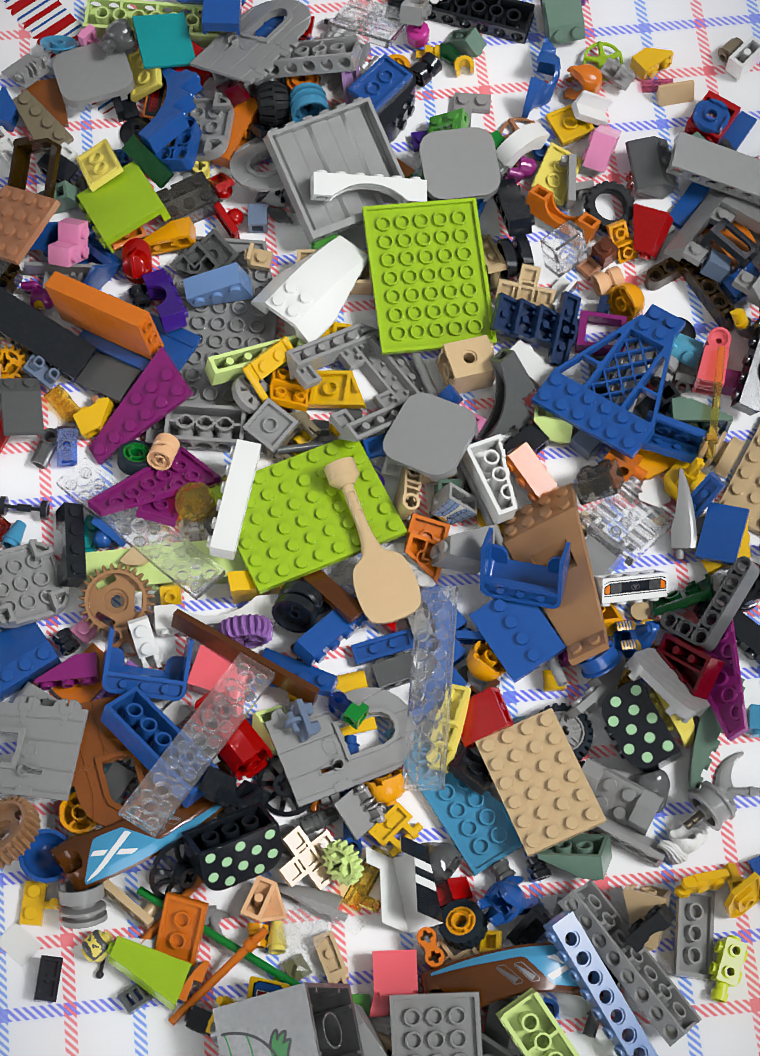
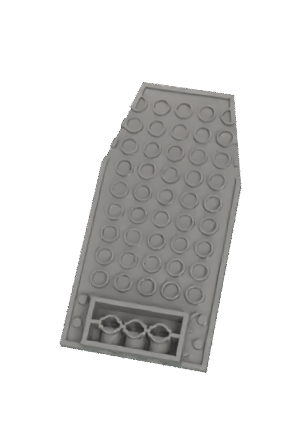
M196 236V241H201L204 236ZM224 238L240 255L235 262L251 278L255 298L273 280L271 269L270 272L247 268L244 253L245 249H249L250 242L254 243L256 249L267 250L266 241ZM185 248L183 253L185 254L189 248ZM176 269L173 284L176 286L178 295L181 296L183 306L186 307L189 316L186 318L187 326L182 328L202 338L196 350L180 370L181 375L194 395L146 431L145 442L152 446L157 435L169 433L175 436L180 443V447L182 446L185 449L230 452L231 447L236 446L237 439L261 444L243 429V426L253 414L245 412L235 402L231 391L235 380L212 386L204 369L208 357L275 340L278 316L272 311L264 314L251 304L253 299L193 307L186 300L183 279L195 275ZM271 373L263 378L268 385L270 384ZM261 444V454H264V447H265V446H263L262 444Z

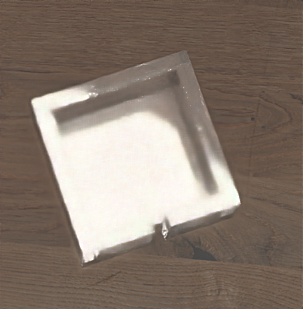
M568 220L540 239L545 267L558 278L589 258L585 232L571 220Z

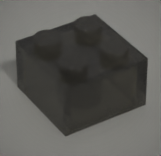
M608 458L598 462V465L592 467L591 465H586L580 468L572 485L580 504L584 505L618 494L625 479L617 460H609Z

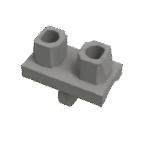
M608 57L600 70L602 77L608 79L624 91L628 89L636 77V74L625 68L624 64L621 65Z

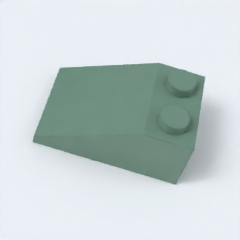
M542 0L544 35L548 37V40L553 45L586 39L581 0Z
M684 396L672 398L666 413L668 417L706 430L704 436H707L715 426L720 428L717 436H721L724 431L728 433L733 422V416Z
M580 834L538 853V859L582 879L604 880L612 859L610 835Z

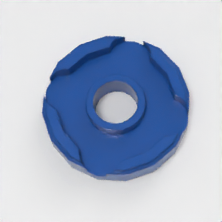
M709 99L706 101L702 100L695 106L692 118L699 130L710 134L723 131L728 125L730 114L727 105L722 101ZM712 113L716 118H709L707 114Z

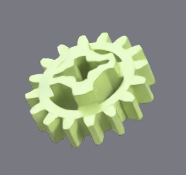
M341 839L327 844V847L323 849L325 854L322 855V858L326 860L323 866L328 867L326 873L333 875L332 880L337 879L339 885L344 883L346 887L359 881V878L363 876L361 871L364 870V867L360 865L363 859L358 858L360 852L353 850L354 845L348 846L347 840L341 841Z

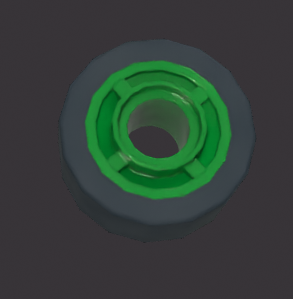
M132 440L121 444L118 448L117 458L119 469L131 476L141 469L148 467L147 455L152 446L142 440Z

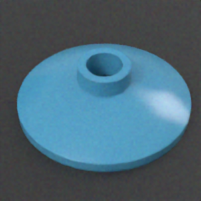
M53 35L42 38L40 45L45 49L52 50L54 54H59L74 48L77 45V41L69 36Z

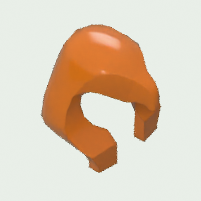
M591 64L570 66L567 69V72H570L566 81L571 83L576 78L583 88L580 91L566 88L563 91V99L575 101L584 90L595 94L599 93L602 87V72Z

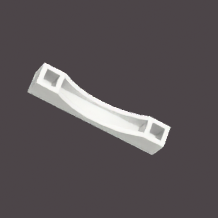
M317 170L313 172L310 178V200L330 201L348 191L368 189L387 194L399 203L427 201V180H422L420 177L408 179L402 178L399 175L384 177L382 174L367 176L364 173H354L353 175L346 174L344 171L327 173L326 170Z
M277 594L255 596L243 607L221 615L194 614L175 604L154 606L155 630L157 636L161 635V637H171L173 634L178 633L185 635L171 627L173 613L177 609L182 610L215 630H218V624L222 620L242 614L263 615L270 619L272 626H275L277 623L273 619L271 612L277 599Z

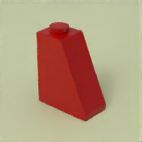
M635 203L633 206L634 250L640 259L656 261L674 219L669 212Z

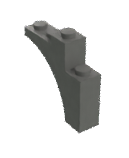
M502 348L490 359L496 383L495 400L487 422L478 433L477 438L472 439L474 443L499 434L505 435L510 428L519 430L532 419L522 399L528 397L530 392L536 387L514 350Z

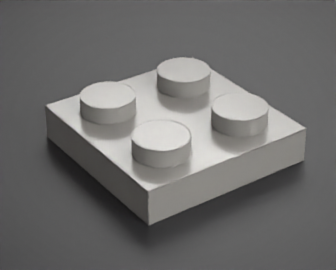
M268 397L246 422L243 429L274 454L299 425V421Z

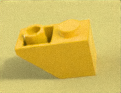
M646 47L632 56L630 68L644 82L649 78H654L662 69L669 68L672 64L674 52L672 50Z
M108 397L99 398L94 402L95 404L89 407H82L77 410V413L73 414L82 436L87 440L98 435L111 416L114 403Z

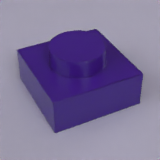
M428 130L411 132L414 152H419L420 143L423 137L428 134Z

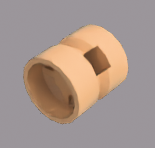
M617 265L606 269L605 273L600 271L591 275L593 290L599 298L601 295L606 296L611 287L625 283L624 275Z
M169 433L157 435L147 455L149 465L161 471L169 469L180 448L178 439Z

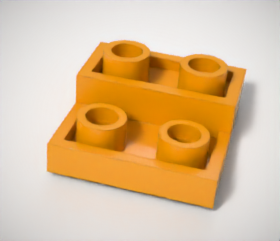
M276 368L272 371L268 397L279 406L306 412L310 388L304 390L296 378L291 380L289 370Z

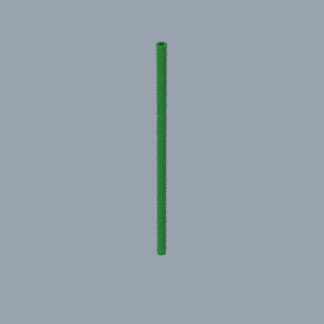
M142 886L139 887L137 890L138 895L163 909L164 899L157 897ZM204 926V935L230 951L236 953L241 948V946L210 927ZM251 952L243 958L290 986L301 984Z

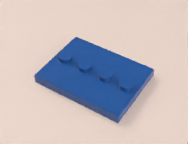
M494 598L469 615L514 684L567 650L538 606Z

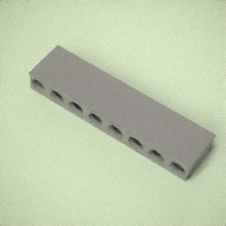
M358 35L299 41V45L289 55L280 56L273 63V71L268 73L264 79L355 71L362 55ZM212 73L214 84L224 83L229 80L239 82L238 80Z
M679 132L673 141L674 146L666 173L760 205V159L693 135Z
M590 879L587 883L572 890L558 901V904L564 911H573L600 958L670 1047L702 1020L644 946L643 949L636 953L625 940L629 935L627 930L630 927L593 880Z

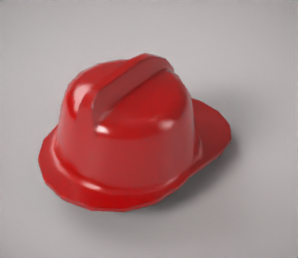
M141 238L130 239L122 249L123 272L125 277L134 284H143L142 275L153 270L150 246Z

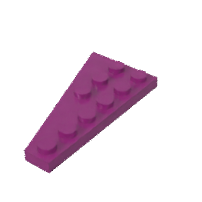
M160 347L89 446V450L98 464L102 465L118 453V448L121 444L135 440L194 395L163 347Z
M181 446L169 469L161 471L149 465L89 499L88 507L100 517L220 483L221 476Z
M733 619L715 649L707 652L725 662L707 700L726 738L730 742L749 731Z

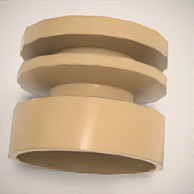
M715 426L702 442L697 457L708 459L704 466L705 468H708L712 462H715L714 472L726 478L746 442L735 436L729 442H726V431L722 433L720 438L716 437L720 428Z

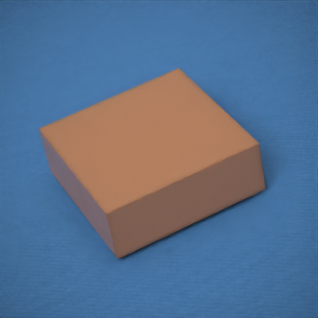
M588 255L575 267V270L589 282L591 275L600 272L602 266Z

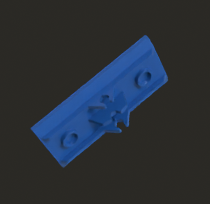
M150 313L164 344L163 348L180 372L198 347L202 339L201 336L184 328L165 333L159 317ZM83 330L78 335L96 347L97 350L141 371H144L151 361L86 330Z

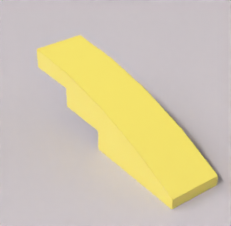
M451 684L437 719L439 727L432 742L435 747L427 765L432 770L449 773L448 768L453 763L467 714L471 688Z

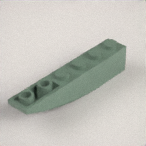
M711 706L699 717L695 729L688 768V792L693 791L695 788L699 789L704 779L701 777L703 769L708 770L712 762L709 756L712 751L716 752L721 741L717 740L720 733L724 734Z

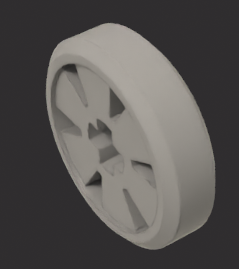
M245 373L235 379L231 388L235 402L245 412L254 414L263 402ZM264 379L259 380L264 391L269 395V385Z

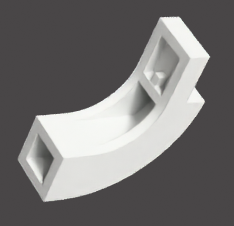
M531 123L521 127L497 148L500 180H503L504 173H507L508 168H513L523 155L543 147L550 134L539 123Z

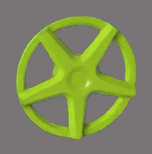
M598 41L586 49L583 56V64H586V61L593 62L596 68L601 70L608 57L613 60L619 57L620 64L622 65V52L611 43ZM603 46L610 47L615 52L606 55ZM598 47V56H587L592 48Z

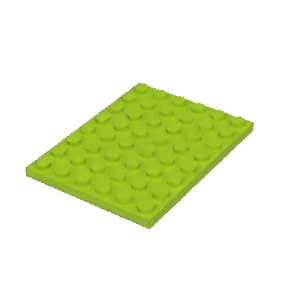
M476 197L363 206L362 215L381 355L441 350L443 344L487 335L489 341L496 345V332L490 330L493 310Z
M337 439L256 471L237 550L259 594L361 553L359 534L343 491L330 486L324 473L325 466L338 459L352 457L355 460L360 474L353 486L370 529L377 541L382 545L407 535V529L360 441ZM222 484L209 489V494L215 506H217L218 499L223 497V493H221Z

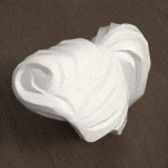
M681 825L679 829L670 831L669 837L671 841L660 840L656 847L662 849L674 864H682L687 861L689 854L695 852L707 841L708 832L705 828L701 827L687 830L684 825Z

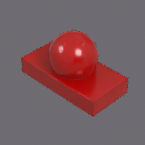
M219 173L206 179L208 187L215 190L217 198L226 200L232 196V186L235 185L233 178L224 173Z
M220 202L214 204L215 216L230 238L240 239L237 227L244 220L242 211L233 208L226 212Z

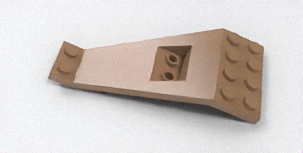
M570 483L517 510L513 519L502 522L504 544L514 560L548 566V562L553 556L562 557L566 542H571L569 569L561 605L555 609L545 607L543 609L566 645L568 661L574 666L610 648L579 516L574 486Z

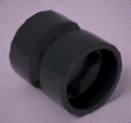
M426 52L418 62H415L410 67L415 74L416 85L425 87L432 80V77H435L442 70V64L434 54Z

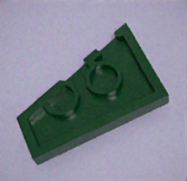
M711 572L704 575L705 579L697 583L693 580L687 583L688 586L683 590H673L667 593V597H659L658 601H653L652 610L655 617L663 615L668 611L688 608L697 602L710 600L714 594V578Z

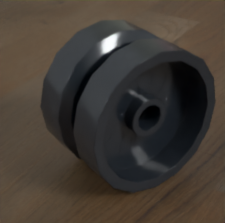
M526 235L514 236L512 241L508 237L497 240L496 246L507 263V270L501 271L505 279L517 278L522 263L534 265L531 246Z
M290 581L282 586L271 613L275 622L285 630L293 633H305L315 625L324 601L320 592L312 585L302 581Z

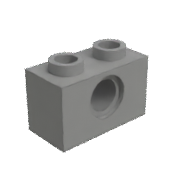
M404 0L400 7L399 23L421 26L424 21H427L428 15H431L432 4H429L430 0Z

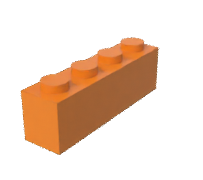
M250 97L249 100L234 107L235 115L229 146L222 156L212 160L213 164L229 168L230 160L239 147L248 142L247 137L250 124H259L258 104L255 98Z

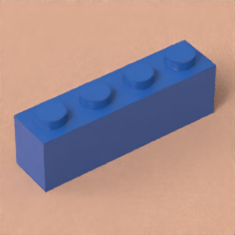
M333 609L296 640L293 651L310 667L316 662L319 664L325 659L330 650L332 652L335 651L344 638L346 640L353 635L354 630L357 627L362 628L368 619L363 614L350 624Z

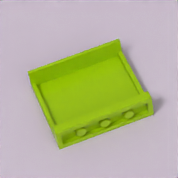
M134 161L122 167L124 170L122 173L92 192L90 188H87L77 194L80 200L78 206L83 214L87 212L84 216L90 225L94 223L92 229L97 237L102 236L99 238L104 248L108 247L112 253H114L111 247L112 243L155 217L161 215L164 221L171 218L142 170Z

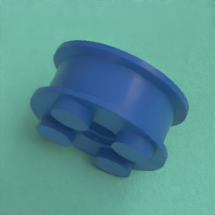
M608 636L610 649L576 664L582 668L581 674L584 678L591 679L602 676L619 664L623 654L619 649L615 648V640L612 636Z

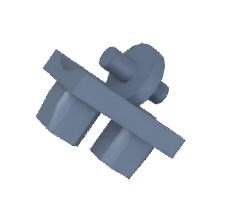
M34 354L29 357L21 369L31 378H38L39 384L48 391L53 388L61 376L56 368L49 367L41 356Z
M297 699L293 705L288 707V720L284 722L285 728H292L293 733L298 734L301 743L306 742L311 736L321 731L319 722L317 720L310 722L308 717L314 713L311 702H303L302 699Z

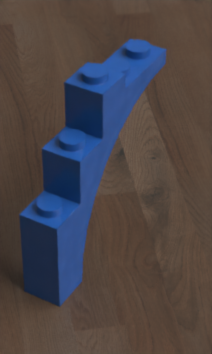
M171 67L161 68L162 82L167 85L165 100L156 116L138 133L145 145L155 154L190 127L186 119L187 114L196 108L193 96L203 89L200 84L201 79L196 72H191L187 69L177 72Z

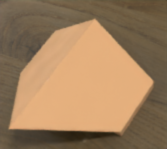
M261 875L257 876L240 914L258 922L288 919L277 882Z

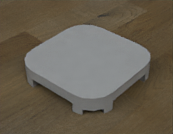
M96 42L61 52L52 62L63 103L66 107L78 108L79 112L86 111L85 105L120 96L121 101L128 99L127 95L135 89L133 73L125 51L118 52L114 50L108 56L103 49L97 46Z
M215 92L214 97L194 98L193 102L196 108L187 114V116L195 118L202 131L196 157L198 162L219 158L226 152L229 146L235 112L231 101L223 96L222 92ZM176 138L173 139L170 143H168L165 147L174 146Z
M480 127L434 131L423 137L419 147V157L423 179L427 180V197L432 201L476 197V199H483V202H485L497 193L501 175L495 142L487 130Z
M418 393L409 397L403 404L385 435L383 450L390 463L394 466H397V464L428 476L431 481L438 482L440 479H445L449 476L453 477L458 472L457 466L473 437L477 438L479 432L477 421L472 411L466 407L432 394Z
M29 539V542L26 544L0 550V627L16 628L55 617L61 614L67 607L70 591L69 587L58 586V563L52 546L38 542L37 539Z
M646 648L635 652L624 665L625 668L631 671L628 676L633 681L641 678L646 681L670 704L665 712L670 716L675 713L682 723H688L696 715L700 717L710 706L708 700L695 697L690 693V689L685 683L680 681L676 672L666 664L654 648Z

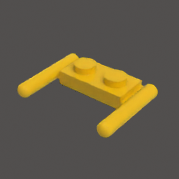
M287 336L282 337L250 361L248 365L242 367L243 372L263 403L268 398V395L259 380L265 378L287 361L285 353L293 349Z

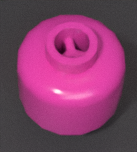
M425 22L421 26H407L406 39L409 45L421 48L428 43L430 29Z

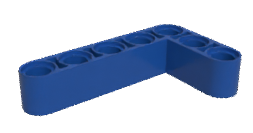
M187 116L186 120L190 127L176 137L175 145L163 147L155 154L171 172L189 171L195 165L202 131L192 116ZM123 149L114 150L122 167L133 161Z

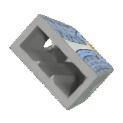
M449 482L432 497L429 517L437 521L441 519L450 525H454L477 515L478 498Z

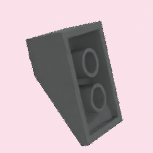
M38 378L0 379V417L4 436L44 435L41 389Z

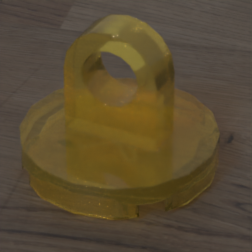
M202 482L185 484L179 489L175 497V509L187 521H202L214 510V493L209 486Z

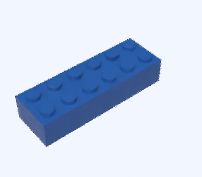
M137 686L104 706L100 721L185 808L204 796L205 793L199 790L198 787L209 766L218 767Z

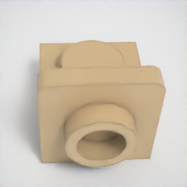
M250 242L249 249H245L244 253L247 268L270 272L274 252L256 249L254 243Z

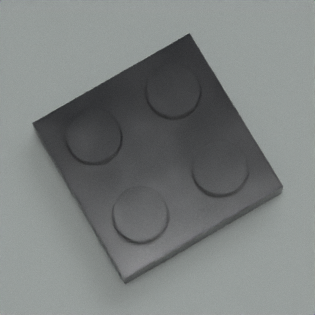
M466 747L448 768V771L455 778L461 780L472 791L477 792L481 796L493 783L482 757L469 747Z

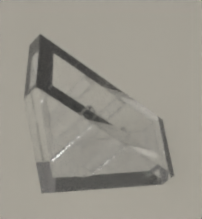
M203 516L183 518L186 542L207 540Z

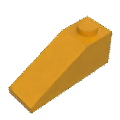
M190 217L180 218L168 222L143 240L150 246L151 256L191 247L196 242V227Z

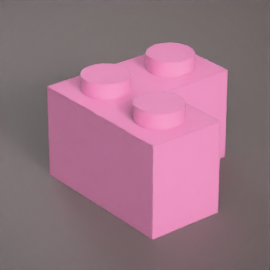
M602 124L594 128L588 138V142H590L589 148L584 150L582 160H584L583 166L604 173L607 170L611 155L616 149L622 131Z
M68 217L58 222V241L48 245V264L69 268L88 258V221Z

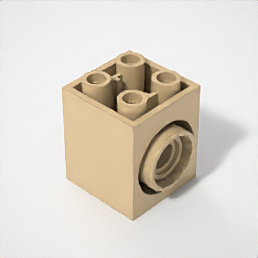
M487 335L443 344L436 364L445 388L449 384L453 385L457 392L462 394L492 387L495 375L490 359L494 356V346L489 341Z

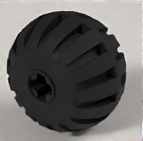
M267 81L259 85L256 90L259 122L271 128L283 126L290 118L287 87L278 81Z

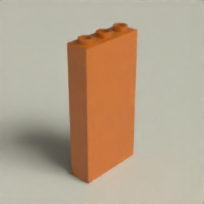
M57 271L45 283L44 286L62 320L150 360L153 359L160 347H164L148 311Z

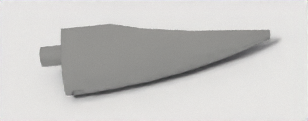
M681 468L679 469L675 516L671 527V548L676 549L675 559H684V550L697 549V530L693 501L686 476Z
M277 883L281 897L299 905L312 915L332 923L336 919L346 921L348 913L339 910L343 896L307 886L294 885L289 887L285 883Z

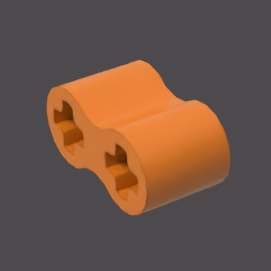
M431 927L421 928L417 933V941L420 949L425 952L426 966L429 970L445 965L444 952L437 946L436 932ZM424 936H428L431 942L427 943L424 940ZM432 956H436L439 962L435 963L432 960Z

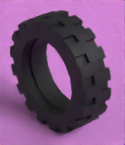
M603 181L601 184H596L585 198L583 209H585V212L601 220L598 230L600 229L604 233H607L606 225L621 219L626 220L628 224L633 218L635 199L630 195V190H626L623 184L619 185L616 181ZM601 194L616 196L623 206L622 217L617 220H608L602 217L596 209V198Z

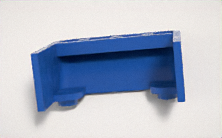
M59 221L48 222L30 250H41L43 255L48 258V245L58 241ZM88 236V258L78 264L96 263L100 265H92L87 277L83 278L82 283L100 290L120 271L122 260L107 248H104L96 239Z
M489 527L481 547L480 591L488 597L550 609L558 608L562 602L569 569L571 542H566L562 557L553 556L550 558L548 566L508 559L507 549L501 545L493 544V528Z
M108 625L102 671V686L107 692L124 694L137 686L148 698L179 701L185 696L194 640L191 637H186L184 656L170 657L166 661L165 670L124 665L125 655L120 648L112 647L115 629L113 626Z

